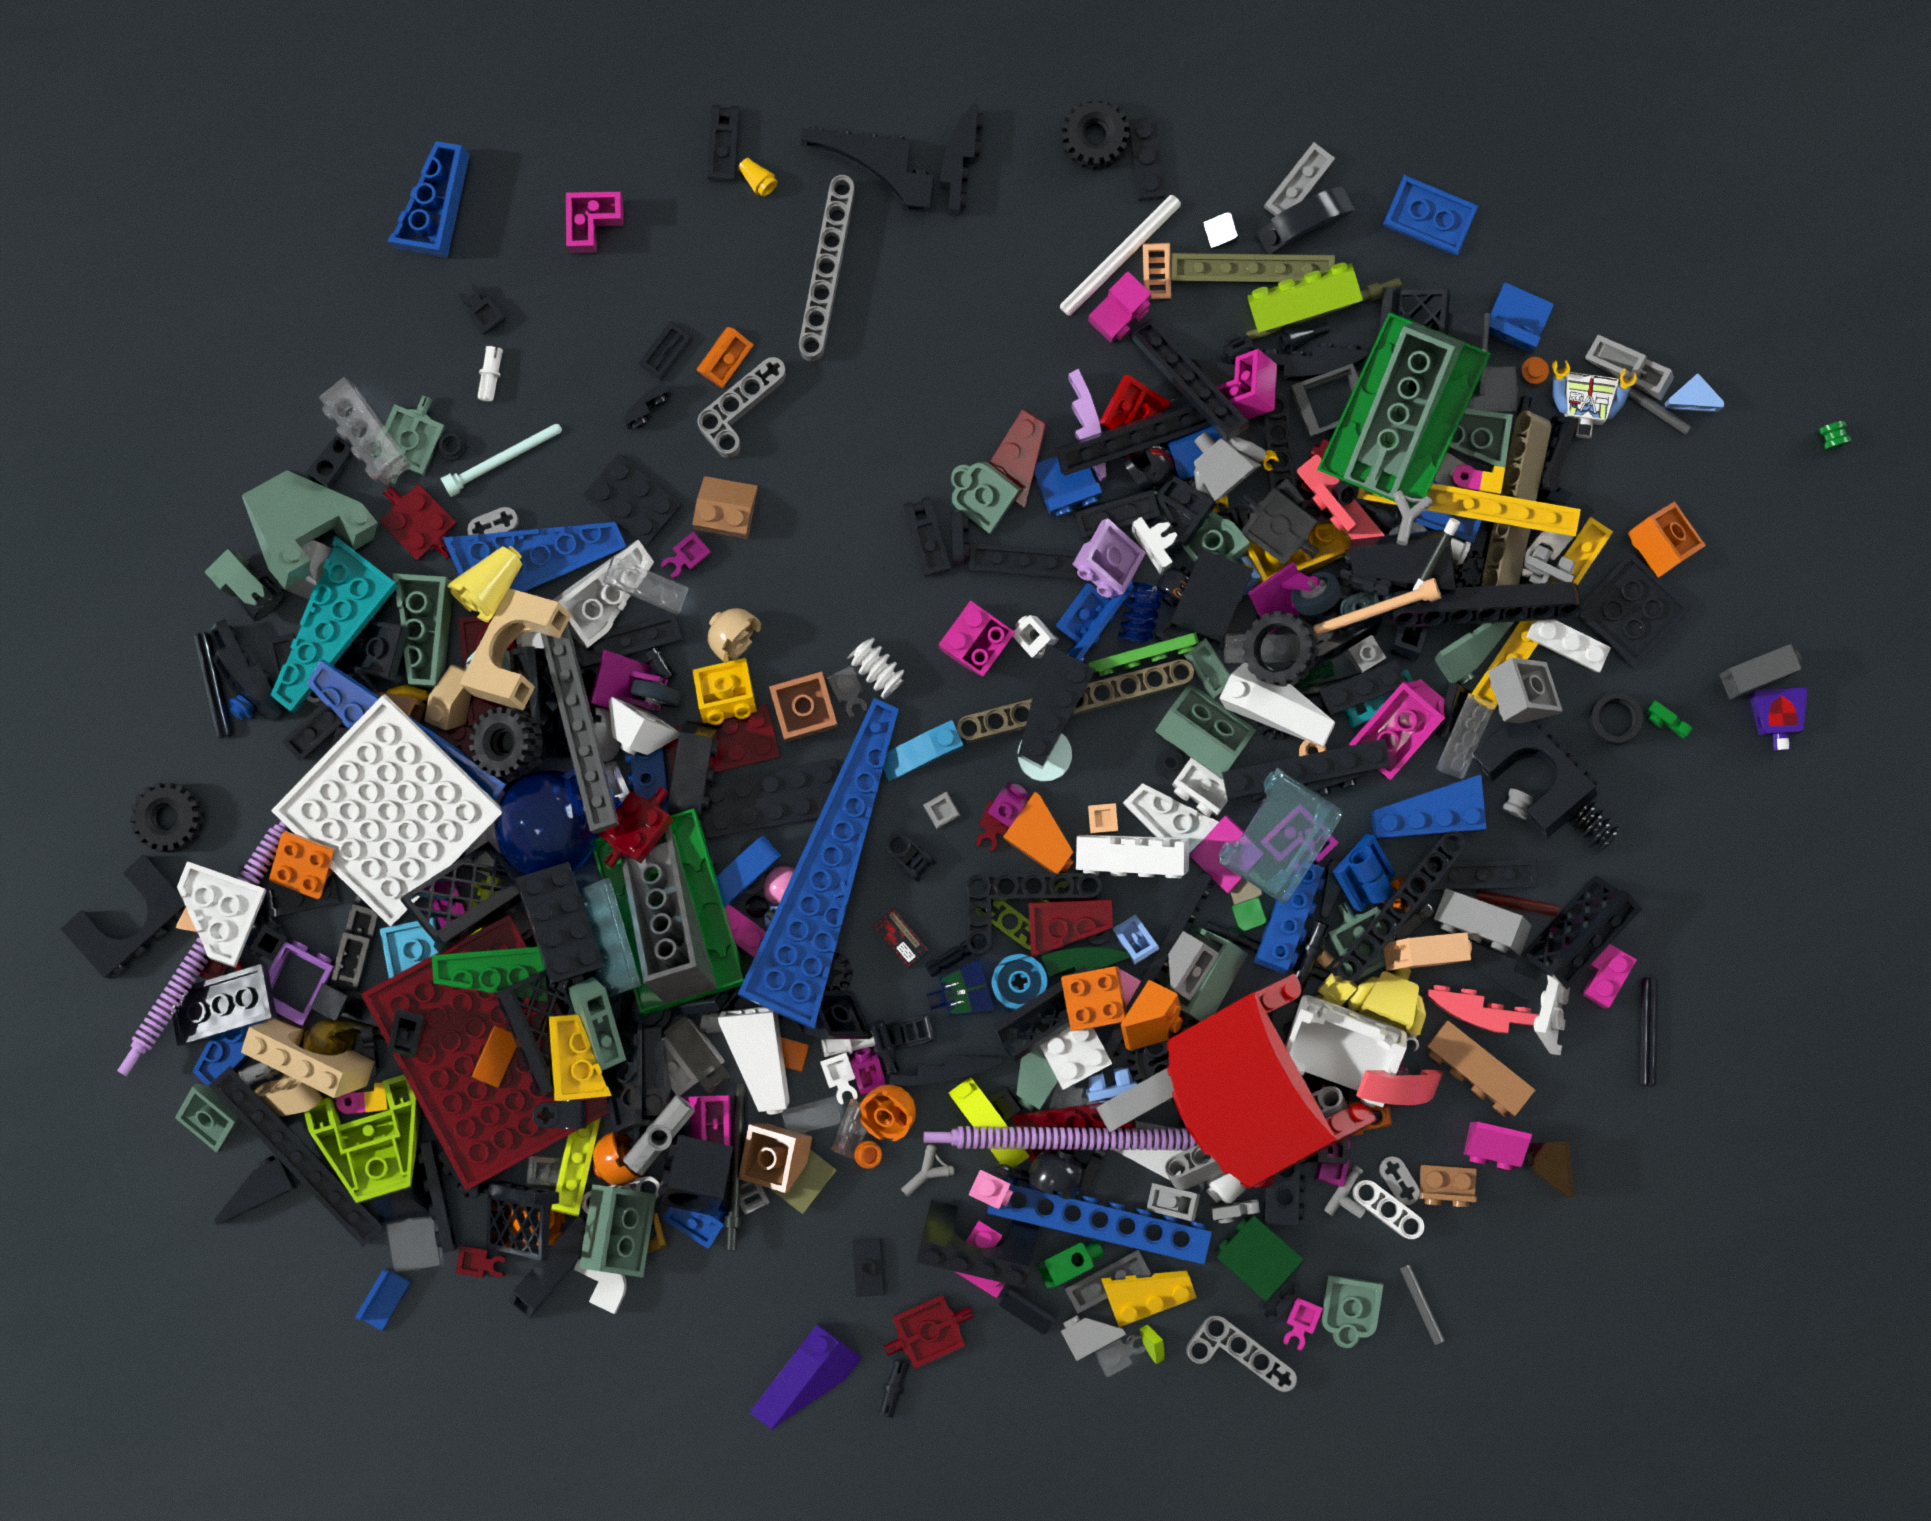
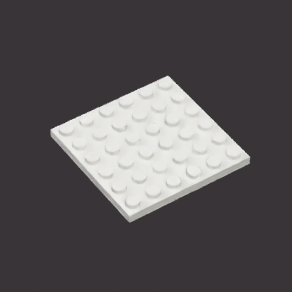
M384 694L271 811L296 835L333 848L334 855L330 868L391 927L408 910L400 901L401 897L452 865L505 810ZM420 896L413 898L411 901L415 903Z

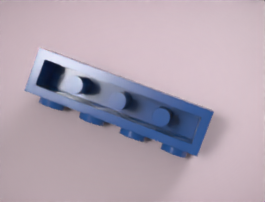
M664 746L648 755L637 751L635 755L624 751L626 764L631 763L632 774H627L629 791L634 790L635 794L650 800L659 787L669 792ZM667 795L660 807L671 816V812H667L669 795Z
M1294 856L1289 861L1253 963L1285 974L1289 968H1294L1299 956L1295 949L1298 942L1303 943L1308 928L1304 927L1307 917L1312 918L1317 905L1313 901L1316 891L1319 893L1322 891L1326 877L1322 876L1323 867Z

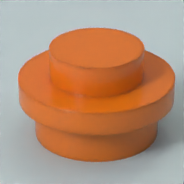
M1531 357L1522 365L1521 373L1524 380L1528 383L1540 384L1547 378L1549 367L1542 358Z
M863 1141L856 1147L854 1158L859 1166L871 1169L880 1163L882 1151L877 1143Z

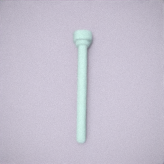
M554 424L459 475L455 473L451 476L449 473L442 477L441 480L450 497H453L460 493V489L464 488V484L560 434L562 427L559 424Z

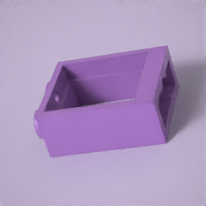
M293 940L292 944L287 942L283 944L268 972L271 988L273 989L291 953L325 970L304 1012L273 997L276 1013L301 1026L307 1027L315 1012L311 1005L321 984H329L334 970V966L331 965L333 959L319 952L315 957L306 952L309 947Z

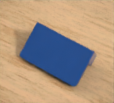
M388 1268L383 1269L355 1318L359 1321L364 1320L375 1328L384 1331L412 1282Z

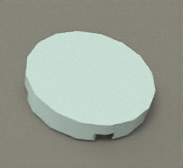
M1062 734L1043 770L1019 757L1018 762L1022 771L1031 779L1039 782L1053 781L1062 777L1069 769L1072 760V749L1067 737Z

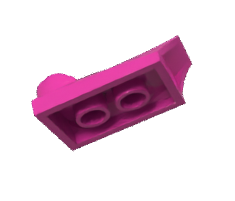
M1421 679L1413 682H1402L1349 745L1385 739L1390 767L1378 770L1391 780L1445 719V700Z

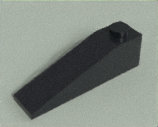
M1560 487L1556 491L1543 489L1537 495L1536 502L1581 509L1577 532L1595 512L1573 493ZM1530 529L1523 565L1528 556H1532L1539 545L1552 551L1547 561V564L1551 565L1574 536ZM1522 566L1519 584H1535L1529 581L1533 572L1524 569Z

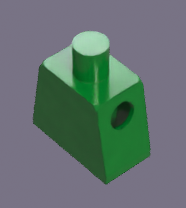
M1097 1241L1086 1246L1080 1242L1035 1264L1048 1289L1056 1287L1094 1268L1092 1261L1104 1256ZM1072 1256L1076 1257L1077 1265H1073L1071 1261Z

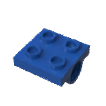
M1366 833L1332 871L1353 908L1361 912L1370 902L1381 903L1392 895L1393 886L1389 880L1395 875L1375 836Z

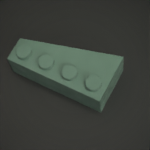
M1467 408L1448 449L1491 467H1506L1513 415Z

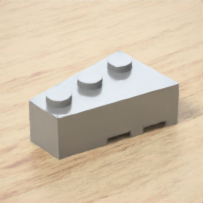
M1445 889L1434 920L1440 924L1439 929L1451 934H1455L1456 931L1460 933L1467 932L1470 941L1479 944L1483 941L1491 944V948L1504 953L1508 951L1518 956L1521 955L1532 926L1522 915L1449 889Z

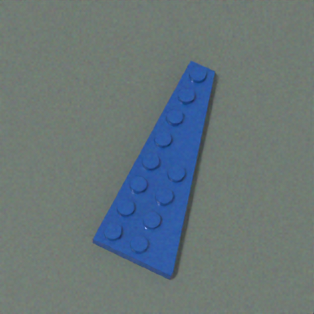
M324 659L319 662L306 683L328 707L330 706L348 729H351L380 698ZM408 716L494 801L497 800L508 783L501 777L490 776L486 774V771H481L478 768L479 762H474L473 758Z

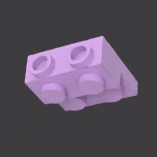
M1107 518L1101 521L1091 541L1083 544L1073 565L1078 569L1077 574L1080 578L1087 581L1091 580L1098 586L1096 590L1101 596L1114 598L1124 594L1146 552Z

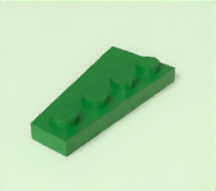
M538 947L432 955L433 980L435 984L489 993L510 986L545 969ZM544 976L540 988L548 991L547 976ZM536 980V981H533V982H531V983H529V984L535 986L536 983H537V980ZM526 986L514 990L516 997L531 999L534 989ZM538 991L535 1000L548 1002V995Z

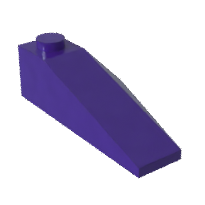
M817 1324L749 1413L768 1428L773 1429L844 1381L862 1357L821 1325Z

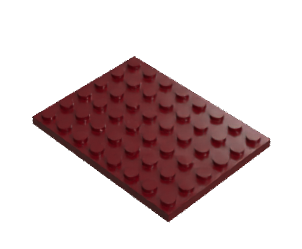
M509 914L466 937L442 954L526 948L527 945ZM431 956L361 994L388 1046L397 1008L427 1016L415 1058L392 1053L466 1191L579 1130L542 1128L534 1122L532 1114L537 1105L561 1101L554 1100V1089L544 1095L538 1094L518 1047L513 1054L499 1088L472 1077L494 1026L511 1032L494 993L435 984ZM548 995V1002L535 1000L532 1007L547 1011L552 996ZM517 997L519 1002L529 1004L530 999ZM555 1000L551 1014L561 1016L563 1014ZM521 1006V1008H522V1010H523V1012H524V1015H525V1012H526V1009H527V1008ZM531 1010L527 1020L529 1026L540 1030L545 1015ZM549 1019L544 1030L548 1034H550ZM532 1031V1033H533V1035H534V1037H535V1039H536L538 1033ZM542 1035L539 1043L540 1051L551 1056L550 1038ZM544 1057L546 1064H548L549 1058ZM551 1067L550 1073H551L552 1078H553V1071H552V1067ZM606 1096L574 1099L586 1100V1126L609 1114ZM544 1107L543 1111L538 1113L537 1116L543 1120V1123H548V1119L553 1118V1113L548 1112V1107Z

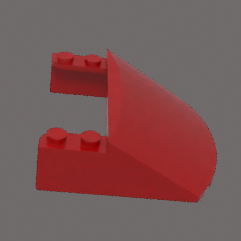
M1295 974L1260 991L1247 995L1167 1041V1051H1169L1167 1072L1168 1076H1171L1174 1089L1172 1095L1186 1128L1206 1155L1209 1154L1220 1165L1219 1168L1225 1174L1230 1173L1241 1181V1185L1247 1188H1251L1357 1134L1377 1120L1372 1110L1367 1105L1361 1103L1354 1104L1325 1119L1267 1015L1300 996L1301 984Z

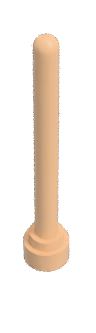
M1435 578L1423 581V585H1420L1417 590L1316 624L1312 627L1314 630L1312 632L1314 635H1321L1422 599L1424 602L1441 599V594Z

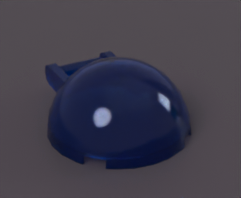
M574 768L566 773L544 770L524 776L508 788L499 802L503 813L494 821L495 839L500 851L510 865L525 875L566 862L570 863L571 869L574 871L587 860L597 846L594 844L597 833L593 834L590 832ZM611 790L615 809L617 810L623 803L619 797H615Z

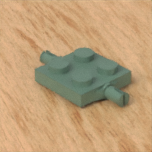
M422 395L416 410L405 409L394 404L372 453L374 456L384 459L392 465L385 478L386 481L396 484L401 470L412 471L422 476L425 475L438 441L445 429V425L431 420L426 415L433 401L432 399Z

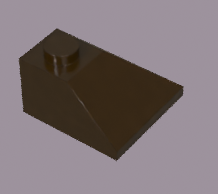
M1570 1141L1530 1143L1525 1155L1526 1166H1530L1531 1172L1559 1196L1575 1197Z

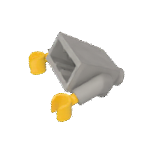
M1206 431L1194 440L1203 452L1194 461L1196 467L1194 470L1196 489L1216 502L1217 505L1213 509L1215 513L1220 512L1218 503H1223L1228 507L1227 494L1261 466L1259 462L1262 461L1264 468L1268 471L1273 469L1271 464L1267 463L1269 459H1275L1279 462L1274 451H1265L1253 442L1238 437H1233L1228 441L1221 438L1215 442Z

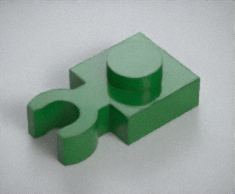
M1656 700L1645 711L1649 715L1648 720L1660 728L1663 726L1670 728L1683 739L1693 729Z

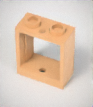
M1468 933L1415 937L1388 942L1383 948L1386 971L1447 965L1471 960L1472 946L1468 939Z

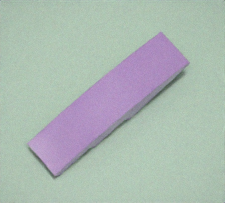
M1079 369L1069 373L1068 380L1079 398L1072 402L1071 408L1082 426L1081 429L1075 431L1076 439L1080 440L1101 433V428L1090 392ZM1105 463L1093 466L1092 469L1100 483L1106 480Z

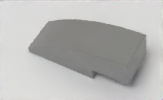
M1597 335L1585 357L1587 361L1619 380L1622 369L1626 368L1625 375L1623 376L1625 379L1633 378L1636 371L1637 379L1632 386L1661 401L1674 379L1671 369L1647 359L1646 355L1600 335Z

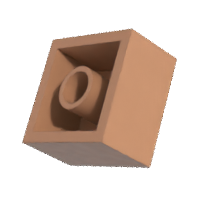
M822 672L769 686L786 743L838 728Z

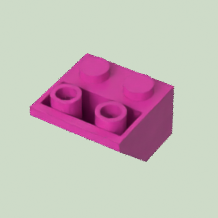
M970 601L938 646L939 650L960 665L984 677L1015 632Z
M731 1096L682 1097L695 1109V1112L690 1117L691 1138L732 1146Z

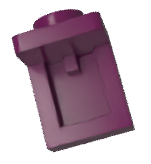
M1008 782L988 810V814L1010 827L1032 796L1027 794V791L1022 786Z

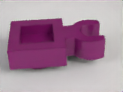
M693 531L672 548L677 555L664 559L661 566L666 568L669 564H674L676 570L670 576L672 579H676L680 576L682 567L686 565L691 571L707 558L711 551Z
M1348 1140V1150H1349L1350 1145H1351L1350 1140ZM1337 1145L1329 1147L1328 1157L1339 1158V1148ZM1347 1159V1164L1318 1163L1315 1180L1336 1187H1344L1350 1160Z

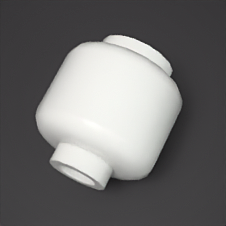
M1222 1173L1206 1180L1209 1186L1206 1192L1216 1203L1222 1200L1226 1204H1231L1246 1190V1187L1241 1185V1181L1230 1173Z

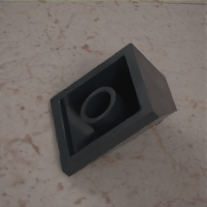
M824 991L814 1030L798 1023L802 1033L823 1039H871L873 1036L853 991Z
M419 1161L414 1162L410 1188L374 1198L379 1222L430 1216L429 1204H432L431 1194L426 1193L423 1184V1177L427 1176L425 1166H420Z

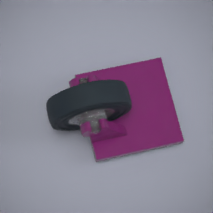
M1292 562L1249 591L1248 594L1261 619L1262 615L1266 613L1272 614L1275 611L1288 612L1296 616L1299 614L1312 616L1332 608L1341 596V588L1337 579L1331 573L1317 572L1306 576L1300 573L1295 563ZM1280 627L1274 628L1273 630L1269 631V633L1272 634Z
M603 650L588 703L610 710L609 700L611 697H614L642 709L659 712L661 705L677 707L681 693L667 687L668 679L650 675L651 666Z

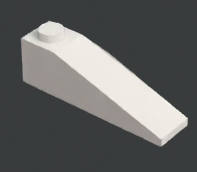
M636 540L553 599V601L559 602L572 614L568 621L571 636L585 648L591 646L610 630L613 621L626 606V602L634 589L639 586L653 565L654 561L639 540Z
M1246 662L1230 675L1220 696L1225 709L1324 748L1335 722L1291 684L1282 687L1260 681L1248 670V663Z

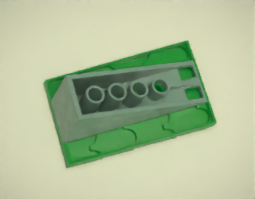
M1389 312L1317 470L1394 502L1393 494L1396 491H1402L1404 495L1415 499L1426 497L1471 397L1475 392L1491 352ZM1413 381L1417 386V390H1414L1412 387ZM1406 500L1410 508L1417 504Z

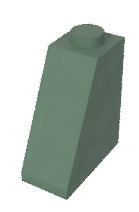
M1035 1029V1033H1043L1040 1030ZM1040 1046L1022 1057L1020 1063L1016 1096L1020 1097L1018 1103L1030 1111L1034 1107L1040 1110L1058 1082Z

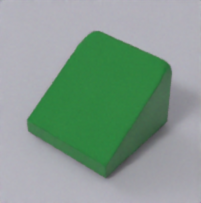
M1259 897L1232 906L1240 933L1267 924Z

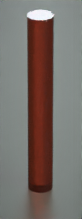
M1476 890L1475 899L1485 903L1557 916L1558 905Z

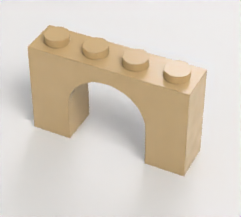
M509 588L459 684L475 697L523 711L535 686L523 675L503 669V658L507 648L516 638L529 632H538L560 639L572 614L559 602Z
M283 1016L248 1028L241 1053L333 1098L361 1089L368 1084L375 1061L353 1050L339 1055L328 1056L302 1049L299 1046L306 1027Z

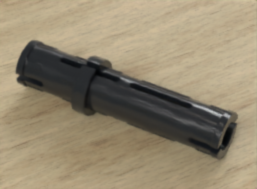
M1314 920L1306 942L1303 941L1301 947L1303 949L1292 973L1296 975L1301 984V994L1294 1002L1300 1001L1318 956L1323 953L1322 947L1331 926L1322 921Z

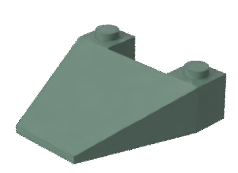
M288 470L242 495L267 567L284 589L308 577L311 559L302 550L301 546L333 529L341 540L353 550L374 540L378 522L361 502Z

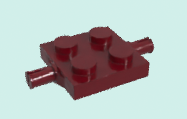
M417 484L408 494L402 497L392 486H389L387 488L389 492L385 490L383 494L394 505L390 512L379 522L417 561H420L429 551L437 549L446 560L449 559L451 556L448 554L449 551L443 537L447 536L448 532L457 522L420 484Z
M659 787L651 800L642 798L632 791L629 792L616 810L619 826L599 832L598 834L602 840L609 843L613 848V851L604 861L607 866L613 869L622 856L633 858L640 864L644 861L674 820L660 807L661 803L669 795L668 791Z
M942 1294L893 1316L892 1319L898 1330V1339L883 1345L885 1350L895 1346V1348L886 1351L887 1356L903 1350L910 1357L915 1369L964 1347L965 1343L960 1334L959 1324L974 1318L973 1313L962 1317V1315L971 1312L970 1307L954 1314L948 1307Z

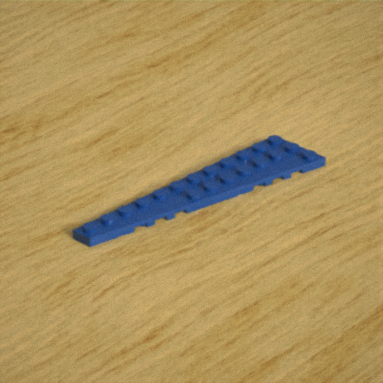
M876 698L872 700L738 992V996L813 1030L899 710Z

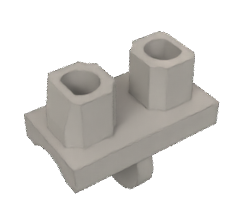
M1539 545L1532 556H1528L1523 568L1533 572L1529 579L1533 583L1572 582L1575 562L1566 557H1561L1555 568L1547 564L1552 551Z

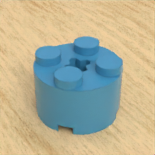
M1010 955L1004 958L993 972V993L1003 1006L1011 1010L1018 1009L1046 991L1047 975L1043 966L1036 959L1028 955ZM1016 975H1020L1021 979L1026 978L1027 980L1022 990H1019L1017 986L1013 987L1011 984L1015 981Z

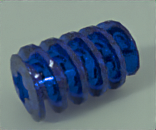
M1133 582L1131 584L1137 588V591H1129L1128 595L1135 598V600L1126 601V606L1132 608V611H1124L1123 616L1129 618L1130 621L1121 622L1120 625L1127 629V632H1119L1118 636L1128 641L1143 643L1153 638L1151 631L1155 629L1156 623L1154 620L1158 618L1156 610L1160 609L1161 603L1159 600L1163 598L1164 593L1151 584Z

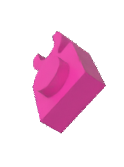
M1296 1297L1286 1322L1292 1325L1293 1328L1285 1334L1283 1343L1288 1344L1289 1339L1292 1336H1296L1299 1339L1297 1349L1302 1350L1305 1345L1303 1335L1305 1331L1313 1334L1323 1308Z

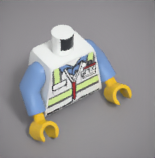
M1555 360L1552 362V368L1556 374L1553 376L1552 397L1559 412L1563 413L1564 417H1572L1578 421L1575 436L1591 438L1593 424L1603 425L1606 420L1613 419L1624 406L1631 389L1630 386L1636 382L1637 374L1635 371L1633 378L1625 379L1623 376L1625 375L1626 368H1624L1620 372L1621 383H1618L1619 379L1570 372L1567 360H1565V367L1558 370L1557 361Z

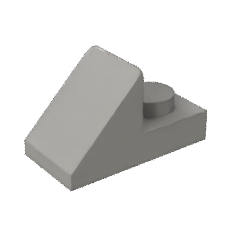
M1152 1183L1146 1210L1194 1222L1200 1194Z

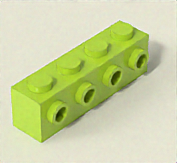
M1338 263L1333 265L1331 270L1322 273L1320 271H1312L1305 274V278L1296 281L1294 279H1287L1279 282L1277 287L1270 289L1261 287L1253 290L1252 294L1247 297L1258 333L1363 301L1352 263Z

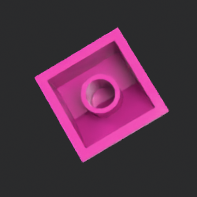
M1470 1122L1463 1155L1470 1156V1162L1486 1165V1161L1489 1160L1497 1162L1496 1168L1513 1171L1514 1166H1522L1532 1134L1481 1122Z

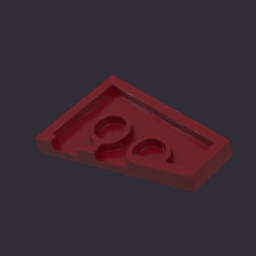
M1112 899L1029 902L1031 957L1113 928Z

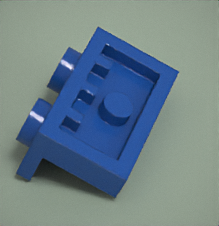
M721 1204L715 1217L669 1207L662 1220L709 1249L724 1226L728 1210Z

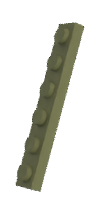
M1172 253L1171 281L1281 282L1287 279H1294L1296 281L1305 278L1304 275L1312 271H1320L1322 273L1331 270V267L1335 265V255Z

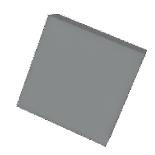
M948 792L923 805L936 829L961 816Z

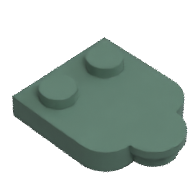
M978 462L972 466L966 464L959 465L951 474V481L955 487L952 494L954 506L958 510H962L963 514L968 515L972 521L989 534L994 532L1022 490V488L987 462Z
M1327 1275L1321 1321L1324 1328L1333 1333V1338L1337 1345L1343 1348L1354 1347L1359 1342L1360 1337H1369L1376 1331L1383 1283Z

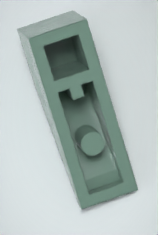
M594 977L568 987L574 1011L581 1019L590 1041L592 1052L597 1063H599L601 1071L625 1061V1054L606 988Z

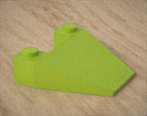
M404 1075L383 1081L390 1110L341 1125L336 1103L328 1097L322 1099L314 1108L304 1112L309 1133L357 1204L411 1187L422 1107Z

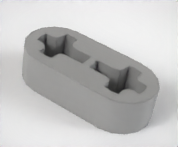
M499 508L471 520L468 524V534L476 535L474 531L477 530L476 525L480 523L483 527L492 526L486 529L484 534L514 531L518 527L519 519L511 508ZM505 513L508 517L513 516L508 527L504 524L496 526L494 524L501 521L502 515Z
M1389 1156L1384 1158L1380 1162L1379 1173L1394 1198L1403 1205L1415 1203L1420 1196V1190L1405 1164L1397 1157ZM1390 1161L1392 1164L1397 1163L1399 1165L1396 1169L1400 1177L1398 1180L1395 1179L1393 1174L1385 1173V1170L1388 1168L1387 1162ZM1401 1181L1407 1188L1412 1187L1414 1190L1411 1193L1412 1198L1410 1200L1406 1197L1401 1198L1399 1195L1403 1192L1398 1184Z

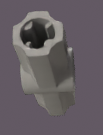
M675 1095L656 1120L649 1123L646 1132L623 1158V1161L634 1172L643 1175L658 1155L670 1146L672 1138L692 1116L695 1109L682 1097ZM657 1130H662L667 1134L662 1140H655L651 1135Z

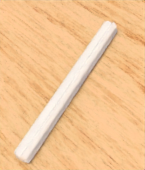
M1170 195L1061 303V310L1066 315L1071 316L1180 207V201L1174 195Z

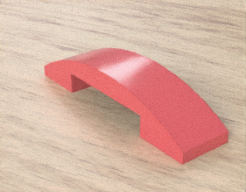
M1366 1070L1356 1096L1374 1102L1393 1105L1423 1104L1433 1099L1443 1071L1421 1070L1420 1075H1391L1385 1070Z

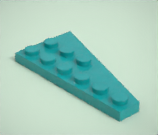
M336 536L332 543L333 549L331 554L325 560L322 567L324 571L320 581L315 585L301 619L296 639H293L290 646L292 650L288 660L282 666L271 693L273 698L292 713L298 710L313 691L306 683L319 662L324 659L331 665H334L398 587L393 580Z

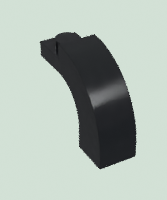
M1343 186L1318 193L1286 209L1270 219L1271 222L1256 231L1267 254L1273 255L1306 233L1325 225L1334 224L1355 209Z

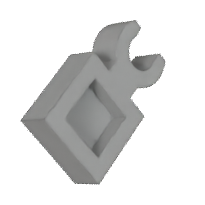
M1257 1199L1243 1202L1236 1201L1231 1204L1210 1205L1211 1216L1213 1220H1218L1219 1223L1234 1222L1235 1217L1243 1214L1260 1213Z

